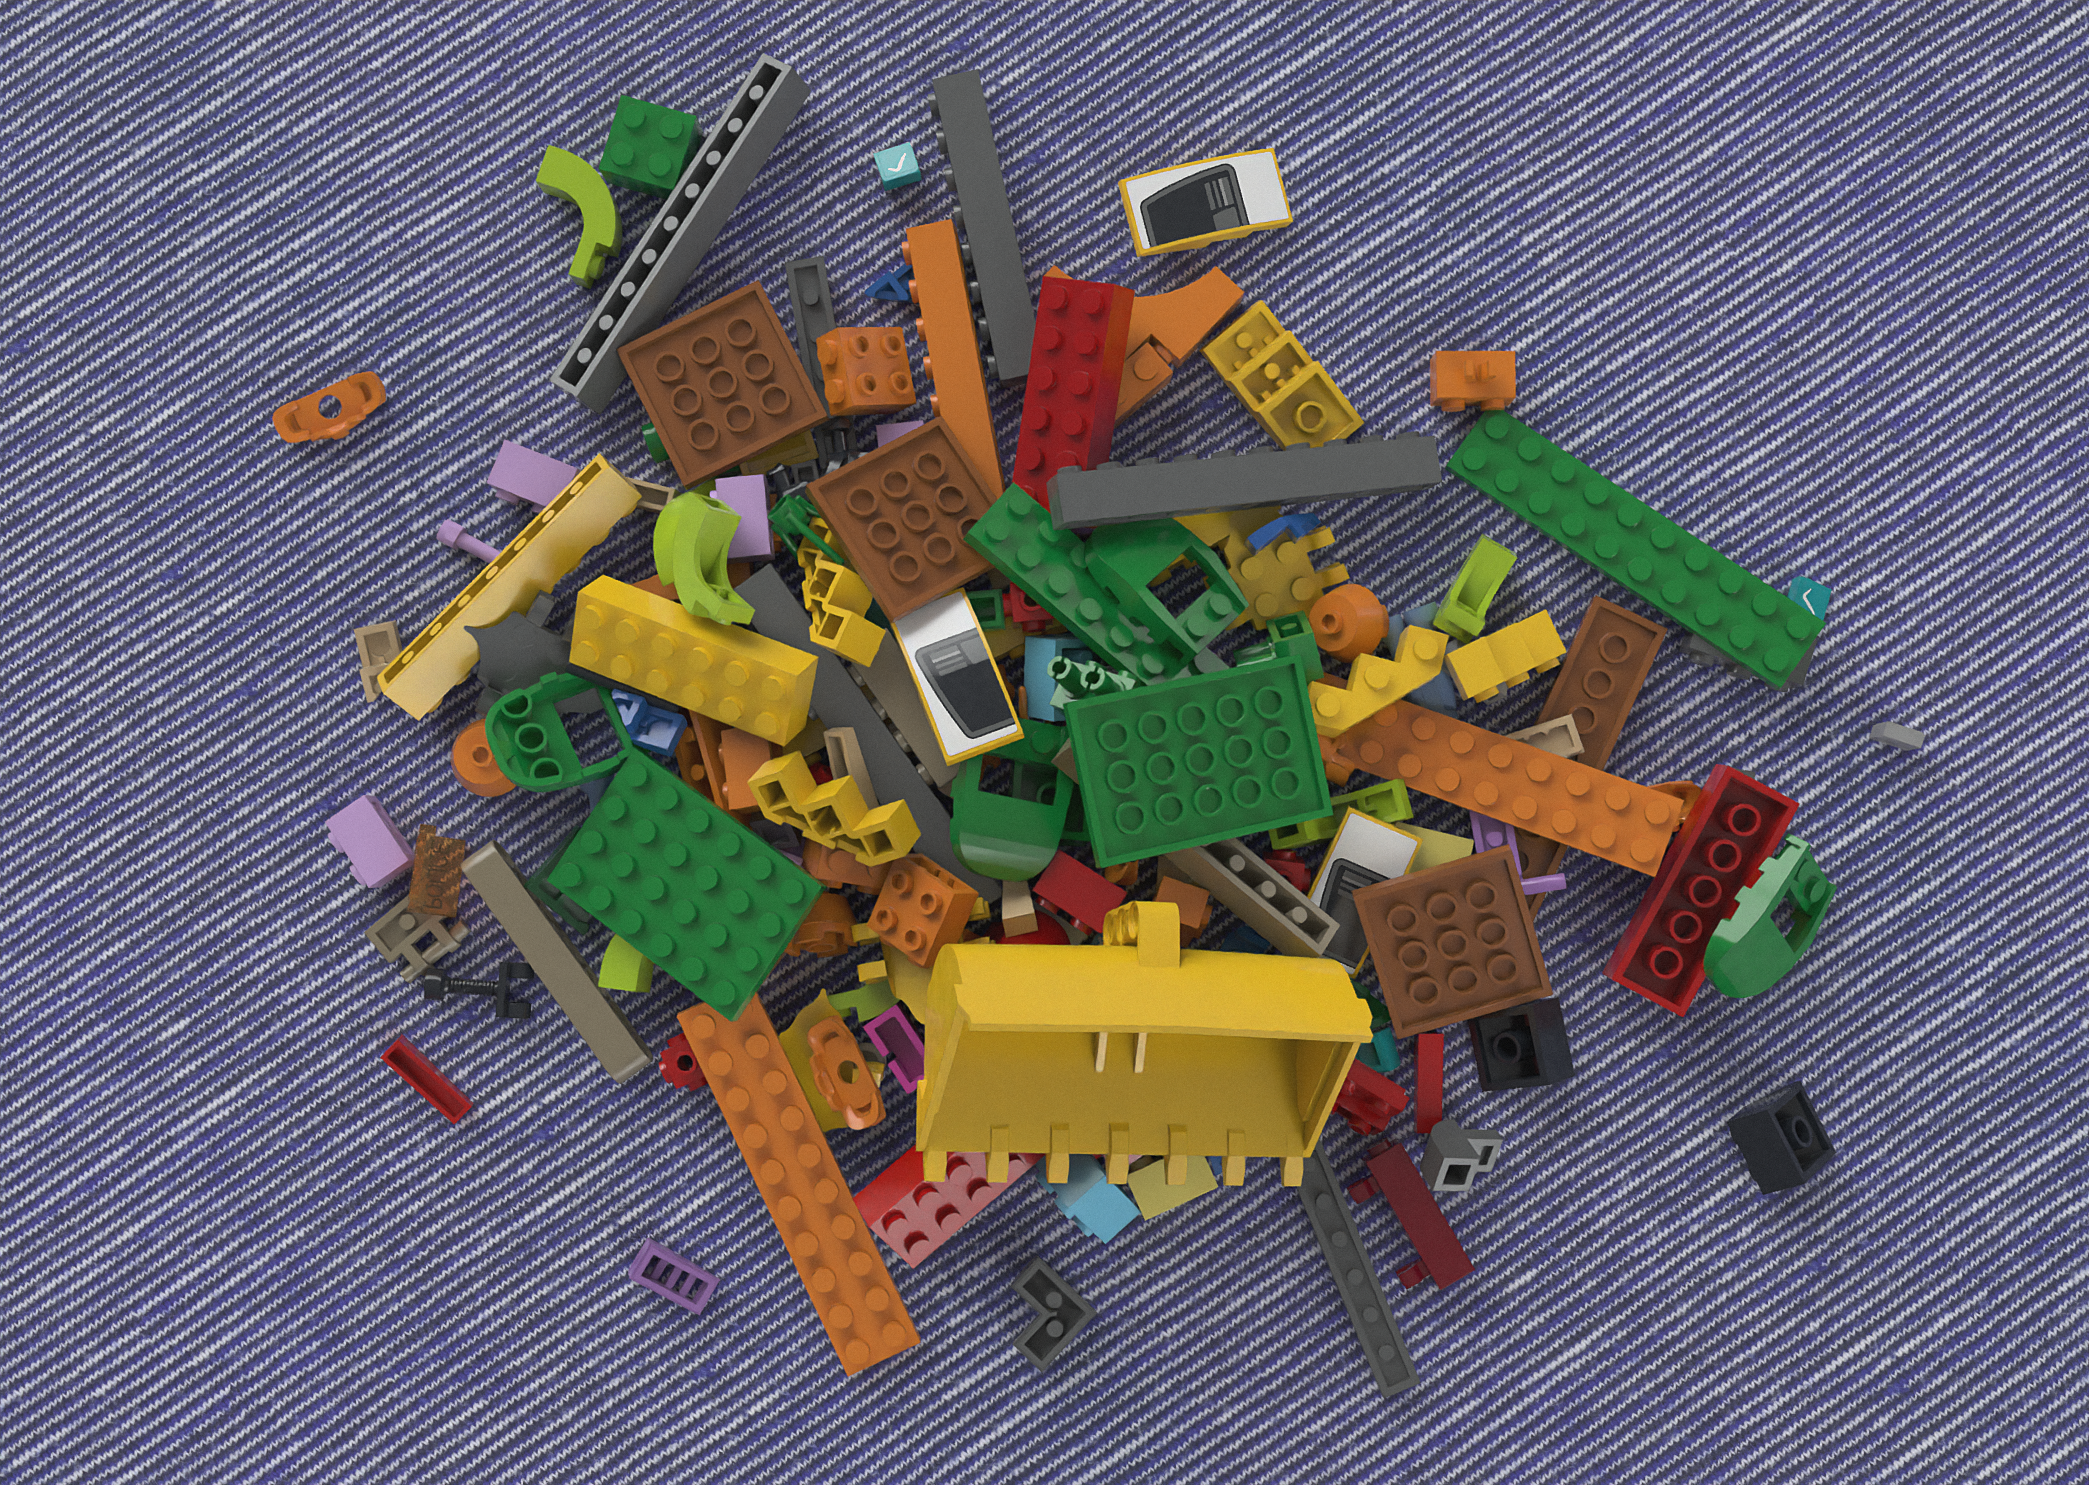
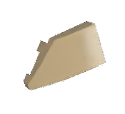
M396 620L354 629L363 666L359 671L367 703L375 701L382 692L377 676L402 652Z

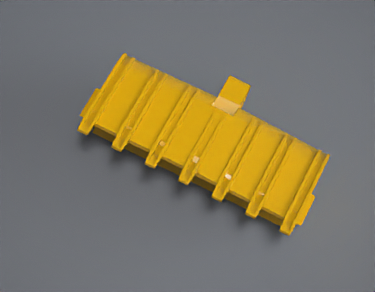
M1132 901L1109 911L1105 916L1103 924V945L944 944L937 955L931 981L928 984L925 1013L924 1079L917 1082L916 1151H923L924 1182H944L947 1152H985L987 1182H1007L1009 1153H1045L1047 1183H1067L1069 1154H1105L1107 1184L1127 1183L1129 1155H1163L1165 1185H1185L1188 1168L1187 1156H1221L1223 1185L1243 1186L1245 1157H1279L1281 1185L1301 1186L1303 1158L1311 1157L1361 1043H1371L1373 1034L1370 1025L1373 1016L1366 999L1357 998L1345 968L1334 959L1181 949L1179 909L1176 903Z

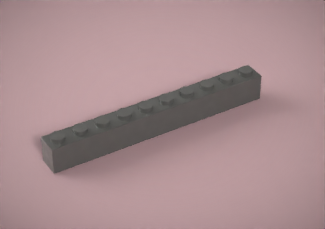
M764 53L761 55L549 379L551 383L576 402L599 415L602 413L627 375V371L616 349L657 329L809 96L811 90L792 66Z
M1411 431L1396 435L1395 440L1385 441L1383 435H1373L1361 438L1359 440L1360 443L1347 444L1346 439H1334L1324 442L1323 447L1310 448V443L1303 442L1287 446L1286 451L1273 452L1272 446H1263L1249 450L1248 455L1238 456L1235 455V450H1224L1211 454V458L1199 460L1197 454H1185L1174 457V462L1159 463V458H1146L1136 461L1135 466L1121 467L1120 462H1107L1097 465V470L1082 471V466L1063 467L1058 469V474L1046 483L1053 531L1428 490L1442 482L1435 435L1420 437L1418 431Z
M768 564L733 590L755 609L751 622L758 630L757 634L819 657L808 715L813 721L820 718L828 730L838 727L854 728L879 807L904 799L921 832V836L912 847L916 854L925 855L979 892L977 898L982 897L983 901H988L989 904L1002 896L1003 890L996 879L973 874L957 860L950 842V819L952 817L931 787L924 781L915 768L914 763L896 741L892 732L875 711L838 656L810 640L809 627L813 625V621L773 564Z

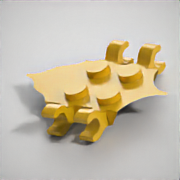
M1274 507L1234 511L1230 519L1229 542L1223 553L1228 566L1226 569L1249 603V606L1226 628V631L1234 629L1248 620L1255 630L1266 629L1265 620L1304 610L1308 619L1315 602L1324 596L1322 588L1349 579L1350 577L1344 563L1340 564L1338 561L1318 571H1314L1307 552L1323 548L1335 542L1330 527L1326 528L1324 525L1316 528L1295 544L1284 532L1253 556L1244 545L1246 538L1261 527L1283 516ZM1205 576L1202 579L1206 589L1208 590L1210 587L1205 581L1208 578V576Z
M982 897L977 898L968 921L990 918L989 902L983 901ZM867 923L851 926L853 942H860V946L871 945L880 941V935L867 927ZM962 934L958 941V944H996L995 940L990 941V937L963 942ZM881 942L884 960L857 965L859 981H865L866 985H871L888 979L893 995L905 1002L914 1017L925 1025L928 984L931 981L934 966H930L928 969L917 967L907 960L908 955Z
M823 988L818 998L798 1013L792 1025L786 1031L780 1033L779 1038L823 1131L827 1132L836 1128H848V1125L841 1111H832L827 1100L817 1091L813 1081V1071L809 1064V1058L814 1056L807 1041V1034L810 1028L833 1015H838L843 1020L839 1012L828 1001L826 990ZM844 1061L840 1066L842 1079L847 1083H855L858 1080L860 1074L858 1066L853 1061ZM866 1062L878 1088H880L881 1081L884 1078L885 1064Z

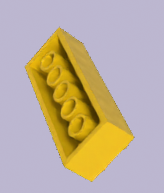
M605 575L600 576L578 591L570 663L782 746L789 743L806 727L819 657L734 624L724 625L710 618L689 614L684 606Z

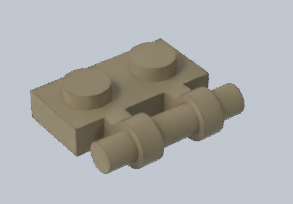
M425 881L364 932L389 963H394L402 955L406 957L410 964L400 971V975L409 984L420 975L426 976L428 968H435L433 964L448 951L453 953L462 945L461 940L471 932L469 926L462 920L451 929L443 923V920L454 910L442 896L439 898L428 897L424 890L427 886L432 885V883H426ZM435 887L427 889L429 895H440ZM434 899L442 901V910L422 908V905L431 906V902ZM435 901L433 907H440V903ZM431 931L438 940L424 952H421L415 944Z

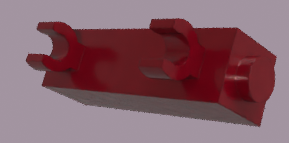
M1386 1137L1370 1145L1366 1149L1369 1154L1361 1158L1370 1174L1355 1181L1346 1188L1357 1205L1380 1191L1419 1257L1417 1260L1395 1271L1402 1285L1409 1289L1421 1282L1425 1277L1430 1276L1433 1283L1442 1290L1473 1272L1475 1268L1402 1143L1397 1139L1389 1142Z

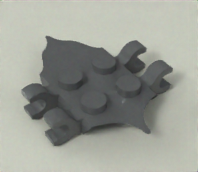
M539 590L527 616L513 611L507 619L494 627L476 629L464 626V630L470 633L478 643L481 661L477 678L486 686L475 703L476 708L474 711L487 716L490 708L502 695L504 696L518 688L525 690L540 682V677L552 672H556L557 675L565 674L566 665L570 659L576 609L571 615L563 634L556 633L542 625L555 603L553 602L555 597ZM595 688L554 703L558 715L566 712L591 713L604 708Z

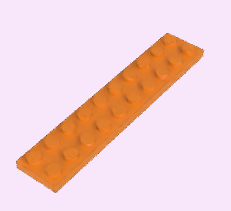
M1323 672L1324 678L1316 679L1318 683L1346 690L1348 680ZM1401 699L1336 736L1338 741L1336 753L1354 762L1355 769L1388 781L1404 779L1405 786L1410 789L1652 877H1656L1684 800Z
M758 992L755 993L737 1021L730 1022L704 1001L679 1012L676 1015L847 1376L853 1375L921 1343V1337L867 1223L852 1200L854 1195Z

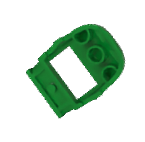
M1173 518L1101 525L1087 538L1084 547L1086 565L1102 589H1110L1120 601L1116 608L1127 619L1134 616L1149 629L1147 635L1159 645L1167 640L1184 655L1180 662L1185 666L1249 606V603L1217 554L1189 529ZM1183 554L1191 563L1195 560L1208 576L1205 581L1210 588L1174 619L1146 585Z
M556 672L543 675L540 677V682L525 690L518 688L504 695L493 704L485 720L487 742L500 771L518 787L532 792H550L610 777L620 770L634 747L641 748L646 753H650L651 750L633 744L612 697V690L568 673L557 675ZM595 688L623 750L617 753L615 757L582 769L554 703Z
M1018 718L1024 738L961 761L957 777L952 781L950 797H954L953 818L950 819V842L955 857L968 871L982 877L1007 882H1023L1037 876L1051 862L1059 844L1073 789V780L1051 762L1069 738L1067 726L1060 727ZM983 754L1056 769L1057 783L1053 806L978 791Z
M1790 833L1784 838L1786 845L1775 859L1768 856L1758 868L1763 875L1751 889L1743 886L1734 900L1740 905L1731 920L1728 918L1721 919L1710 938L1704 956V972L1714 988L1721 994L1733 998L1751 997L1764 992L1780 980L1812 944L1837 887L1828 882L1809 851L1810 843ZM1784 895L1795 909L1790 916L1791 920L1795 923L1786 938L1783 937L1770 918V915Z

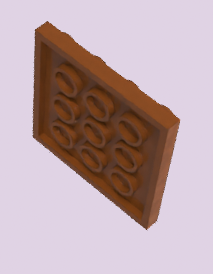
M759 280L616 349L686 490L829 420Z
M942 416L806 485L805 493L891 624L995 568L994 565L964 541L963 538L997 501V498Z
M1509 844L1352 890L1397 1040L1553 995Z

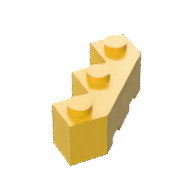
M813 516L809 528L841 556L845 563L843 566L837 565L804 536L797 550L799 566L805 569L806 580L802 582L805 608L812 613L813 625L809 627L810 640L845 660L870 667L886 630L864 618L866 611L871 605L873 595L861 577L856 573V569L824 520Z
M1545 609L1518 623L1511 624L1495 633L1446 654L1443 660L1463 701L1474 696L1476 703H1479L1499 693L1496 685L1505 682L1509 689L1530 679L1527 673L1528 670L1535 668L1537 673L1540 674L1560 665L1557 657L1567 651Z
M1409 625L1400 634L1394 661L1364 653L1359 654L1352 662L1346 690L1312 681L1307 688L1316 732L1335 738L1354 725L1429 683L1440 674L1449 635Z
M800 750L766 761L747 782L766 819L779 825L786 822L803 830L802 835L833 850L837 846L856 855V861L869 867L906 856L921 836V832L904 799L869 810L852 774L817 786Z

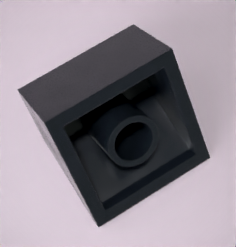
M1559 997L1533 1000L1467 1019L1482 1092L1546 1086L1575 1076Z
M1801 1081L1793 1082L1743 1107L1727 1121L1734 1143L1739 1146L1748 1164L1749 1173L1752 1179L1757 1182L1763 1195L1805 1184L1837 1153Z

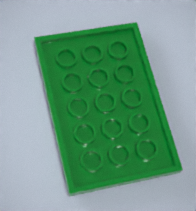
M1301 654L1062 703L1096 868L1122 864L1334 815Z
M635 747L547 879L549 883L730 1022L739 1019L827 887L641 748Z

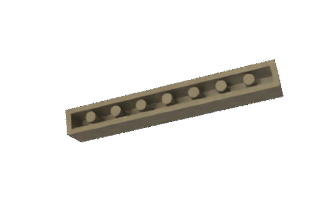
M1068 738L1051 762L1079 785L1070 738ZM1236 838L1163 854L1205 890L1210 891L1211 895L1285 956L1320 957L1340 927L1339 923Z

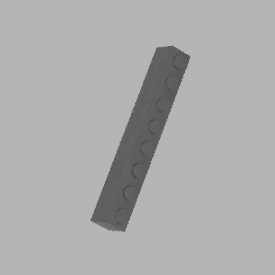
M976 69L932 79L934 93L927 94L932 118L939 116L942 130L935 131L940 155L948 153L951 167L944 169L949 192L956 191L959 205L952 206L957 229L965 228L968 242L961 243L966 267L973 265L976 280L969 281L974 304L982 303L985 317L978 318L983 342L990 340L993 355L986 356L991 379L999 378L1001 389L1026 384L1036 321L979 72Z

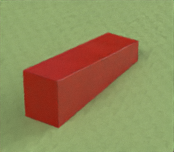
M1422 1032L1414 1035L1415 1133H1431L1433 1126L1442 1121L1444 1034L1440 1032Z
M403 1034L380 1057L454 1125L474 1104Z

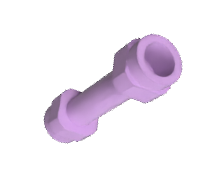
M449 519L443 522L437 533L436 538L440 542L455 550L460 547L489 564L501 553L467 534L466 528Z

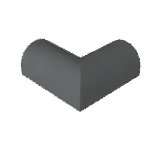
M1037 1255L1019 1272L1011 1283V1287L1039 1314L1012 1344L1033 1365L1043 1372L1097 1314V1311Z

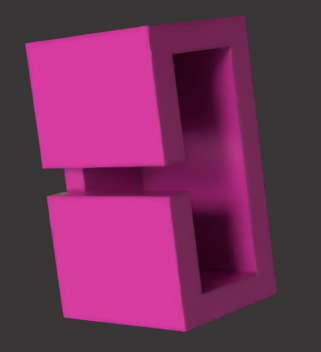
M899 1002L863 1028L882 1057L891 1051L894 1052L896 1058L891 1060L888 1066L906 1093L910 1094L917 1089V1082L924 1079L925 1040Z

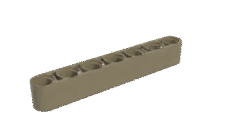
M493 839L461 862V868L468 880L609 1075L617 1083L622 1084L652 1062L654 1058L646 1043L606 988L598 987V977L546 905L524 887L528 880L500 843Z

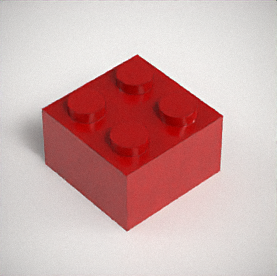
M1058 849L1033 888V892L1039 895L1035 901L1036 903L1055 915L1059 908L1073 916L1069 924L1088 936L1091 935L1093 930L1102 934L1106 914L1118 908L1127 894L1126 891Z

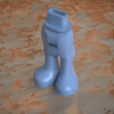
M1432 602L1403 612L1402 615L1407 626L1413 625L1434 631L1433 621L1438 608L1436 602ZM1400 614L1389 617L1388 635L1380 640L1386 644L1393 661L1400 634L1405 630ZM1442 670L1429 683L1402 697V700L1452 718L1458 717V713L1455 711L1457 710L1456 699L1449 675Z

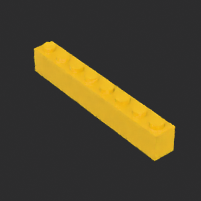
M599 453L377 676L383 694L418 721L426 713L435 711L441 704L443 696L454 685L464 682L469 676L471 668L481 659L477 641L470 633L464 630V626L476 629L494 627L507 619L513 611L526 616L539 590L551 594L554 585L565 574L573 572L580 565L582 557L593 546L601 544L607 538L610 529L619 519L629 516L635 510L638 500L642 495L634 484Z

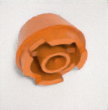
M1358 584L1341 585L1319 598L1313 605L1308 620L1314 633L1316 645L1332 658L1344 663H1352L1360 653L1373 655V651L1377 648L1381 638H1386L1389 630V616L1385 605H1381L1377 597L1369 589Z
M485 718L469 724L456 737L451 750V766L456 779L465 789L479 796L494 797L508 793L517 785L507 779L496 764L485 734Z
M824 891L786 947L785 952L791 956L798 957L800 950L817 953V958H826L848 953V945L857 947V942H853L851 926L858 923L847 898Z

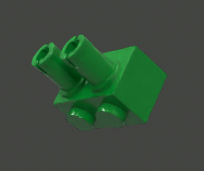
M1304 610L1265 620L1269 634L1265 642L1232 650L1236 667L1301 654L1307 686L1312 681L1316 682V679L1324 678L1314 633Z
M1057 656L1050 661L1047 667L1048 675L1058 683L1049 704L1064 717L1062 703L1142 687L1140 685L1142 680L1138 676L1120 670L1118 675L1110 673L1101 664L1089 660L1083 665L1070 661L1063 656Z

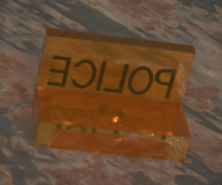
M420 824L416 838L406 912L455 918L462 874L460 863L464 859L466 840L435 836L437 826Z

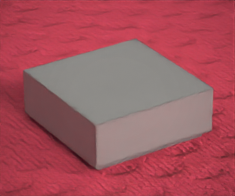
M1887 721L1873 725L1869 738L1908 751L1921 748L1925 735L1923 732Z

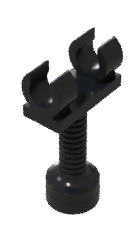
M500 962L499 981L495 982L491 980L451 978L447 976L446 969L428 968L424 982V997L426 1000L443 1001L445 995L450 992L451 994L455 992V994L463 993L465 995L466 993L467 995H470V993L471 995L479 994V996H482V994L483 996L495 995L497 997L495 1017L528 1019L531 1016L532 1003L509 1002L511 978L534 979V970L529 963Z

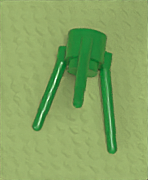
M789 494L782 497L769 512L767 518L773 522L770 529L780 536L797 562L798 546L788 533L797 536L801 532L837 565L843 566L845 563L844 559L807 526L810 518L806 513L822 519L816 508L800 495H797L795 498Z

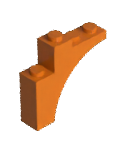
M1055 265L1044 275L1073 279ZM1215 266L1199 280L1183 288L1155 296L1134 297L1124 361L1148 342L1167 365L1171 362L1178 369L1242 302L1244 291Z

